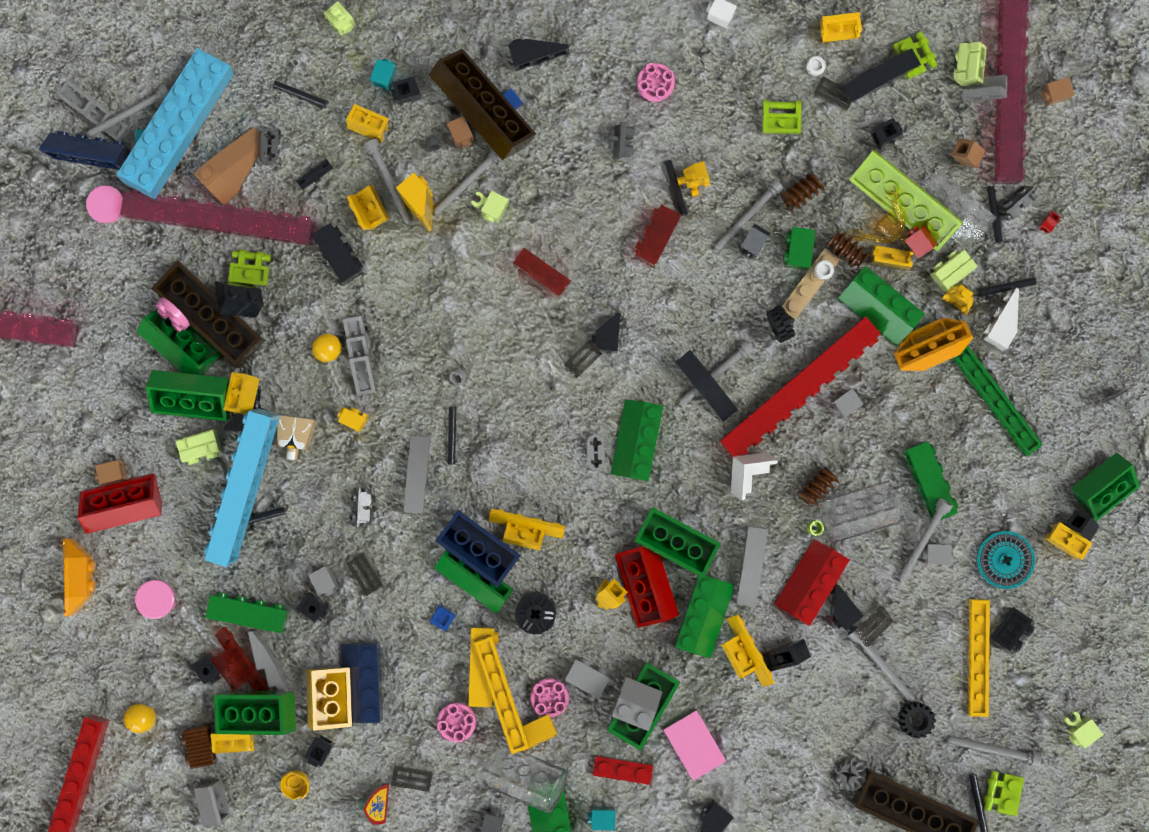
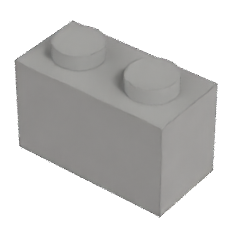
M583 657L580 660L575 658L565 677V681L599 699L610 679V676L607 675L608 671L599 666L597 669L590 666L591 662Z

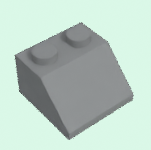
M625 677L611 715L649 731L662 691Z
M221 779L201 784L194 788L193 800L198 804L199 811L197 815L203 827L219 826L230 818Z

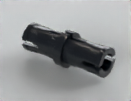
M325 159L315 168H310L309 172L296 180V182L304 190L316 180L317 182L320 181V177L334 168Z

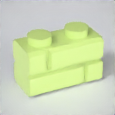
M983 43L959 44V50L955 54L957 69L954 70V79L961 86L983 84L987 48Z
M964 249L960 252L957 250L953 251L947 256L949 259L943 264L941 261L932 268L934 272L930 276L943 292L949 290L978 267Z
M212 429L176 440L182 463L188 462V465L199 463V459L204 457L207 460L218 457V453L223 452L217 430Z

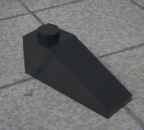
M516 39L508 45L516 71L569 54L568 44Z
M715 799L712 802L708 801L702 808L703 813L698 832H723L734 817L730 811Z

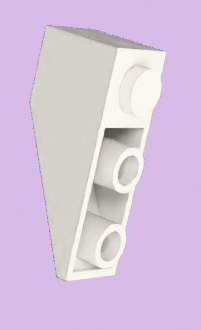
M1018 288L1007 291L1003 297L1005 302L1002 307H998L993 314L995 318L992 324L988 323L983 331L985 333L983 339L1000 350L1007 349L1017 333Z

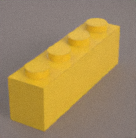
M495 627L471 628L468 707L493 706V699L473 642L493 636L495 644H498L499 632H495Z

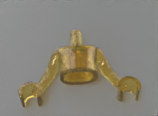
M891 190L895 194L894 199L890 200L888 197L886 199L892 204L897 220L887 213L875 226V229L884 237L867 234L862 229H858L862 235L859 238L852 235L856 241L867 239L888 244L898 239L902 244L907 245L905 241L906 236L902 233L905 229V220L897 203L898 194L895 191Z

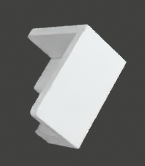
M767 452L734 456L731 493L740 500H745L746 494L751 493L752 475L769 473L770 465L777 464L778 459Z

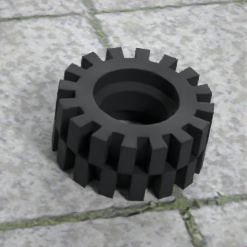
M780 305L766 312L769 325L779 343L795 337L793 325L783 306Z
M910 702V704H905V707L900 709L901 714H898V724L904 733L917 739H921L920 737L925 738L927 734L932 733L931 730L935 728L934 723H936V719L930 707L921 702ZM921 713L923 715L924 722L920 727H913L910 724L912 714Z

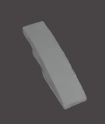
M69 80L56 93L58 97L96 126L114 117L111 112ZM121 121L104 132L116 141H122L131 128Z
M362 315L343 318L357 396L376 393Z
M411 436L404 512L424 513L430 437Z
M748 525L736 605L756 607L768 528Z
M256 630L248 632L256 669H265L268 687L277 686V691H289L279 663L267 643Z

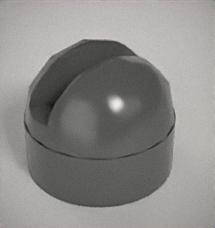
M434 135L427 137L425 142L427 151L432 152L441 148L438 137Z

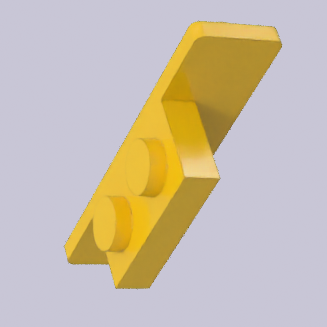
M490 509L489 522L506 525L503 542L540 551L544 535L563 539L566 527L559 523H550L539 518H529L521 514L508 513L501 509Z
M738 614L728 617L727 622L735 636L722 643L721 646L738 678H744L754 671L763 687L774 684L775 681L773 680L772 673L766 667L763 656L758 652L743 619Z

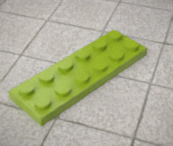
M876 150L870 153L849 179V181L907 228L912 229L915 226L919 228L924 225L937 242L933 248L937 252L963 224L960 218Z

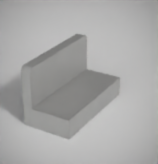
M1007 76L984 77L982 85H971L969 90H963V98L969 102L1007 98Z

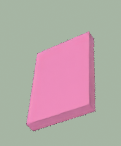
M697 710L663 729L693 781L726 762Z

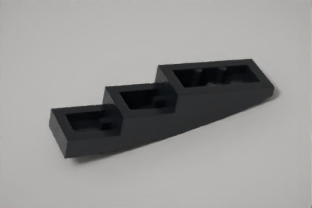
M911 48L843 85L852 103L867 94H871L921 66V63Z
M691 350L675 362L723 422L738 410Z

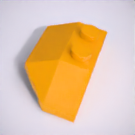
M941 318L910 332L903 339L898 350L894 352V356L901 371H925L960 355L973 339V336L966 321Z
M73 538L63 539L64 616H72L93 596L96 586L93 580L95 562L92 561V556Z

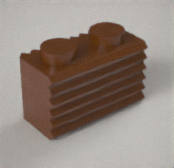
M210 724L183 730L184 734H182L181 739L183 745H186L185 761L187 765H190V769L214 765L217 759L216 754L212 753Z

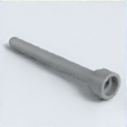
M163 84L158 87L154 95L88 130L87 135L94 137L155 102L163 101L169 93L167 87Z
M372 139L363 146L366 152L373 156L404 222L410 224L412 219L379 153L380 144L377 139Z
M492 148L489 150L488 157L433 209L435 215H439L493 162L496 163L502 160Z
M773 179L768 184L767 191L715 244V250H721L772 196L779 195L784 190V187L776 179Z
M746 340L739 344L738 351L710 373L714 379L742 356H749L754 352V349ZM693 387L679 399V405L684 406L699 391Z
M939 498L935 504L936 512L898 577L901 582L907 579L942 516L949 513L953 505L948 501Z
M859 625L854 627L847 636L852 641L859 643L907 701L913 702L915 698L864 638L865 635Z
M953 736L947 737L949 744L1023 760L1032 767L1039 768L1041 764V752L1031 751L1024 753Z

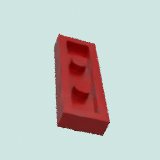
M596 755L593 776L650 785L653 764Z

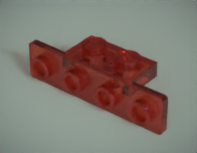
M226 627L220 629L215 634V637L225 650L211 661L233 692L247 682L254 691H268L269 687L266 681L261 678L255 665L249 661L242 647L237 644L233 634Z

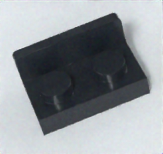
M1013 607L991 636V640L1013 655L1014 652H1019L1022 648L1024 638L1026 636L1029 637L1033 633L1035 623L1031 618Z

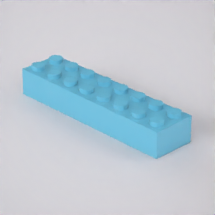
M199 48L195 50L118 171L117 176L123 183L154 200L157 198L234 74L230 65Z
M257 408L249 410L244 415L242 422L245 424L243 432L241 431L237 438V443H239L238 449L233 452L231 459L233 461L232 469H229L226 475V480H228L227 486L221 492L220 498L222 503L215 512L217 520L210 529V543H207L204 549L206 561L228 567L238 560L280 419L278 414Z

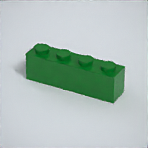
M927 441L903 450L931 519L936 512L935 504L939 498L953 505L950 512L943 515L941 520L957 514V501L954 497H951L949 492L951 487L949 482L944 480L942 475L944 472L943 467L934 456L936 455L934 446Z
M448 550L444 552L434 569L496 614L514 590L503 581L498 587Z
M218 591L209 597L205 616L207 619L276 633L285 632L289 609L284 608L285 605L273 603V606L266 605L264 600L254 599V602L246 601L247 597L236 595L235 598L228 597V593Z

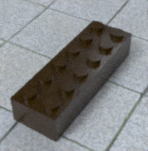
M463 49L436 62L429 76L502 161L527 147L536 133Z
M178 260L151 288L161 298L164 297L174 304L187 318L189 324L238 368H241L266 341L240 316L219 314L217 295Z
M868 767L866 768L865 782L856 791L851 802L856 808L907 832H975L979 824V820L974 816Z

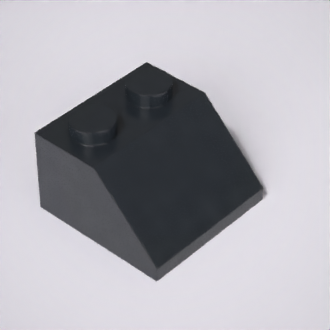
M215 282L219 314L257 318L264 305L261 288L248 284Z

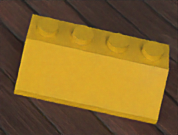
M413 172L396 189L405 205L424 227L431 231L434 209L433 194L427 185V181L421 175L417 177Z

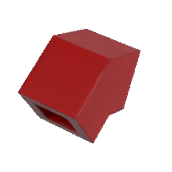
M1051 210L1038 228L1047 234L1051 233L1059 223L1061 216Z

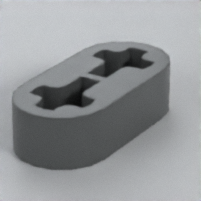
M271 128L264 129L259 135V160L268 166L275 163L278 158V135ZM267 133H269L270 137H273V139L269 141V145L267 138H264V136ZM268 149L269 155L273 156L270 160H268L267 157H264Z

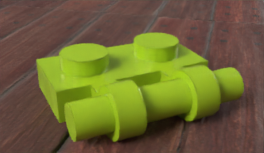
M922 31L915 35L918 40L916 43H913L911 37H908L892 45L896 56L912 48L921 63V66L906 74L907 80L925 73L926 68L924 65L929 63L931 69L938 66L935 60L937 57L934 52L932 53L928 45V38L924 37ZM921 48L925 57L920 58L917 49Z
M242 249L240 251L233 250L232 258H238V263H230L228 282L268 286L270 268L262 266L263 261H271V254H264L261 251L253 253ZM246 259L255 260V265L245 264Z
M991 770L990 778L988 777L987 794L984 795L983 799L985 801L984 809L992 811L993 804H997L996 812L1017 817L1024 778L1003 773L1002 780H999V772ZM996 786L1000 787L998 797H994Z

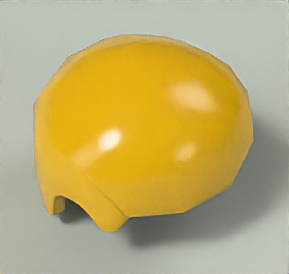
M321 334L312 343V354L315 359L322 363L334 361L341 353V343L333 334Z
M143 703L130 705L123 717L125 727L134 733H144L151 730L156 721L154 709Z
M292 770L283 775L280 781V789L284 796L292 800L304 799L310 790V780L303 771Z

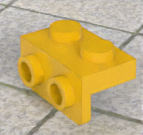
M373 185L367 186L356 194L347 196L349 207L354 211L357 223L363 230H373L390 219Z

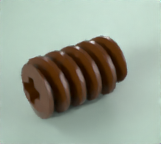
M807 173L806 178L802 177L799 180L800 183L795 182L793 187L787 188V192L783 191L781 193L783 202L791 213H794V206L800 209L799 202L804 205L807 204L806 197L809 200H813L812 193L818 196V188L824 192L825 189L822 183L813 174Z
M846 231L841 234L838 232L827 244V248L834 246L833 253L840 251L839 258L846 256L844 263L852 261L850 268L854 266L859 267L870 255V251L863 254L864 246L857 249L858 241L851 243L852 236L845 238Z
M823 466L825 470L821 468L817 470L819 475H812L814 481H807L809 487L802 486L804 493L797 492V495L810 507H812V504L819 505L816 500L817 498L824 500L822 493L829 494L827 487L834 489L833 481L839 483L838 478L825 466Z

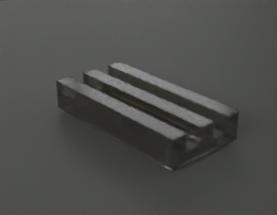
M822 76L813 95L847 111L852 103L851 99L823 86V83L848 95L844 87ZM820 90H822V91H824V92H826V93H828V94H830V95H832V96H834V97H836V98L842 100L843 102H845V103H847V104L842 103L841 101H839V100H837V99H835V98H833V97H831V96H829V95H827V94L821 92Z
M588 340L564 365L570 368L569 371L575 374L574 377L577 379L602 353L591 340ZM590 346L591 349L573 365L572 362ZM595 352L596 355L578 370L577 367Z
M364 553L346 563L366 596L384 586ZM360 559H362L370 574L377 583L376 586L373 584L367 572L360 563ZM354 563H356L364 578L371 587L370 590L367 589L361 577L354 568Z
M879 606L854 632L860 636V640H863L864 646L869 647L894 621L884 606ZM874 629H876V630L867 638V636H868Z
M395 765L391 786L430 792L433 771ZM398 771L428 776V779L398 774ZM402 779L427 784V786L399 782L396 780Z

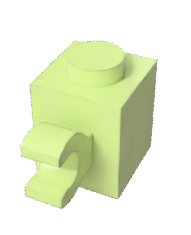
M339 1L324 12L326 19L340 35L347 34L353 29L355 22Z
M491 191L488 198L482 193L476 192V196L480 197L481 201L478 203L472 201L471 204L476 208L482 207L481 213L484 215L483 218L491 223L494 221L499 223L509 205V199L494 191Z
M1072 711L1074 715L1073 721H1070L1067 717L1063 718L1066 724L1072 726L1067 731L1071 735L1069 739L1076 747L1079 745L1086 749L1104 735L1091 718L1085 716L1081 719L1076 711Z

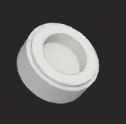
M819 56L811 57L806 64L808 74L811 76L821 75L826 67L824 59Z
M827 260L818 262L814 267V274L820 280H827L834 273V266Z

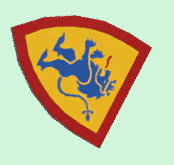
M389 784L377 787L367 799L360 798L358 801L359 808L362 810L365 818L374 825L386 823Z

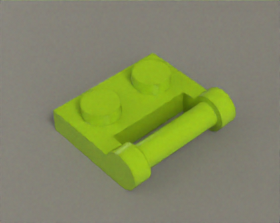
M763 99L762 134H801V100H795V102H771ZM769 109L794 110L795 114L769 113Z

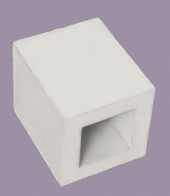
M725 0L710 1L706 12H708L707 20L728 28L737 6Z

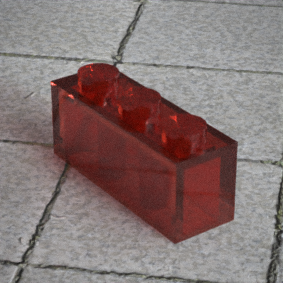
M662 204L659 209H654L650 217L653 219L651 225L645 226L642 232L644 238L642 242H637L633 250L636 253L635 259L655 268L681 218L680 213Z
M525 248L522 249L513 262V266L559 299H561L571 285L570 279Z

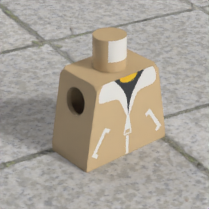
M280 415L277 425L278 446L287 448L285 459L297 460L299 449H309L317 424L316 420Z

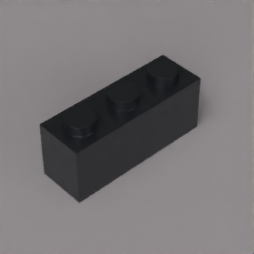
M329 223L311 234L344 286L363 274L361 270L363 267L358 257L354 259L351 255L353 249L348 242L344 243L341 239L343 234L338 226L334 227Z

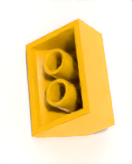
M324 667L306 669L308 728L322 730L352 727L350 668Z

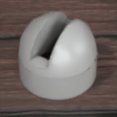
M461 368L454 369L450 374V380L456 385H461L466 379V372Z

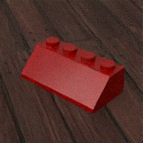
M155 473L81 491L77 518L85 533L97 532L161 516L162 500Z
M813 539L774 605L810 626L850 559Z
M638 546L614 554L637 628L665 622L680 616L659 554L644 546Z

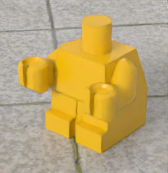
M704 161L692 164L683 170L684 176L677 178L678 185L686 183L687 188L692 189V197L699 195L697 187L702 185L705 187L710 186L709 175Z
M957 283L946 291L945 295L942 296V300L950 304L954 303L953 306L959 309L960 313L966 315L972 306V296L974 293L960 283Z
M615 578L611 582L604 579L599 585L596 597L599 608L603 607L605 610L614 609L626 601L624 596L627 594V591L622 586H619L620 584Z

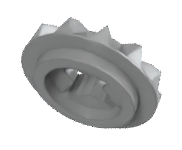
M1122 388L1106 396L1102 404L1106 408L1111 407L1130 397L1133 392L1130 388Z
M854 759L845 760L839 764V768L836 771V780L839 782L840 787L848 791L858 790L863 786L866 779V770L863 764ZM851 771L852 773L857 775V777H850L849 780V777L846 776L845 773Z

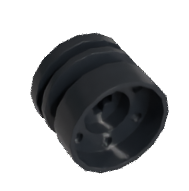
M531 592L523 596L517 604L515 610L516 621L519 627L526 633L533 635L542 634L548 631L554 624L556 606L547 594ZM534 609L535 611H537L539 609L541 611L539 613L540 618H537L536 616L532 618L531 615L533 612L531 610Z

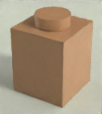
M1069 77L1047 83L1041 91L1042 99L1044 102L1046 101L1047 106L1068 101L1075 95Z
M464 116L447 123L457 148L461 147L463 149L472 144L471 142L474 141V137Z
M959 138L951 156L962 166L978 168L985 150L975 140Z
M122 460L95 466V479L101 485L127 479Z

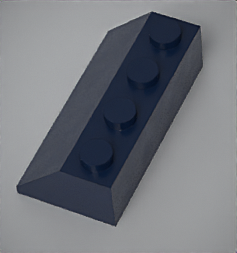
M57 131V133L50 132L39 148L41 152L51 159L120 170L130 154V149L125 146L124 142L114 140L113 143H110L98 137L92 140L87 139V136L76 134V137L69 136V133Z
M457 510L435 540V542L497 587L521 557L519 553L460 510Z
M380 642L341 644L342 667L350 668L352 723H380L383 720Z

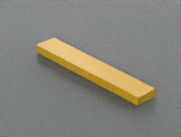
M969 599L968 716L989 717L990 600Z
M493 636L474 641L473 643L510 753L514 754L529 749L530 746Z

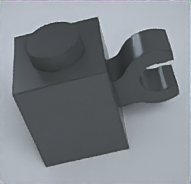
M491 808L490 811L486 810L485 816L482 818L478 811H472L471 815L476 816L477 821H469L468 825L471 827H481V832H501L505 814H501L502 811Z

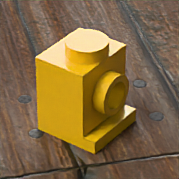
M342 407L337 417H339L338 422L358 432H362L369 415L363 413L361 416V411L353 407L350 410Z

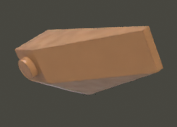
M254 127L209 159L194 173L200 182L224 206L239 193L242 183L248 177L252 165L259 157L260 133Z

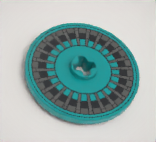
M1010 531L996 532L984 539L979 546L976 556L977 568L983 579L990 585L1001 589L1016 588L1024 584L1033 573L1035 567L1034 551L1030 543L1023 536ZM1004 555L1005 557H1010V560H1008V565L1006 563H1002L1001 561L1004 559Z

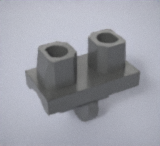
M620 122L619 125H615L614 130H609V136L603 137V142L609 143L608 149L613 150V159L615 160L633 155V146L625 145L626 139L631 140L634 138L635 129L627 126V122Z

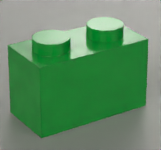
M792 227L790 232L786 233L785 243H788V251H784L783 262H786L785 268L809 270L811 268L815 230Z

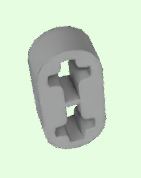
M596 434L591 435L587 440L588 466L593 471H599L605 465L604 440L600 435ZM593 438L601 441V445H598V452H594V446L590 445ZM594 454H598V460H602V464H599L598 468L591 464V461L594 460Z

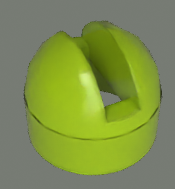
M812 520L807 524L809 534L819 536L823 533L824 526L821 521ZM812 526H818L817 530L812 529Z

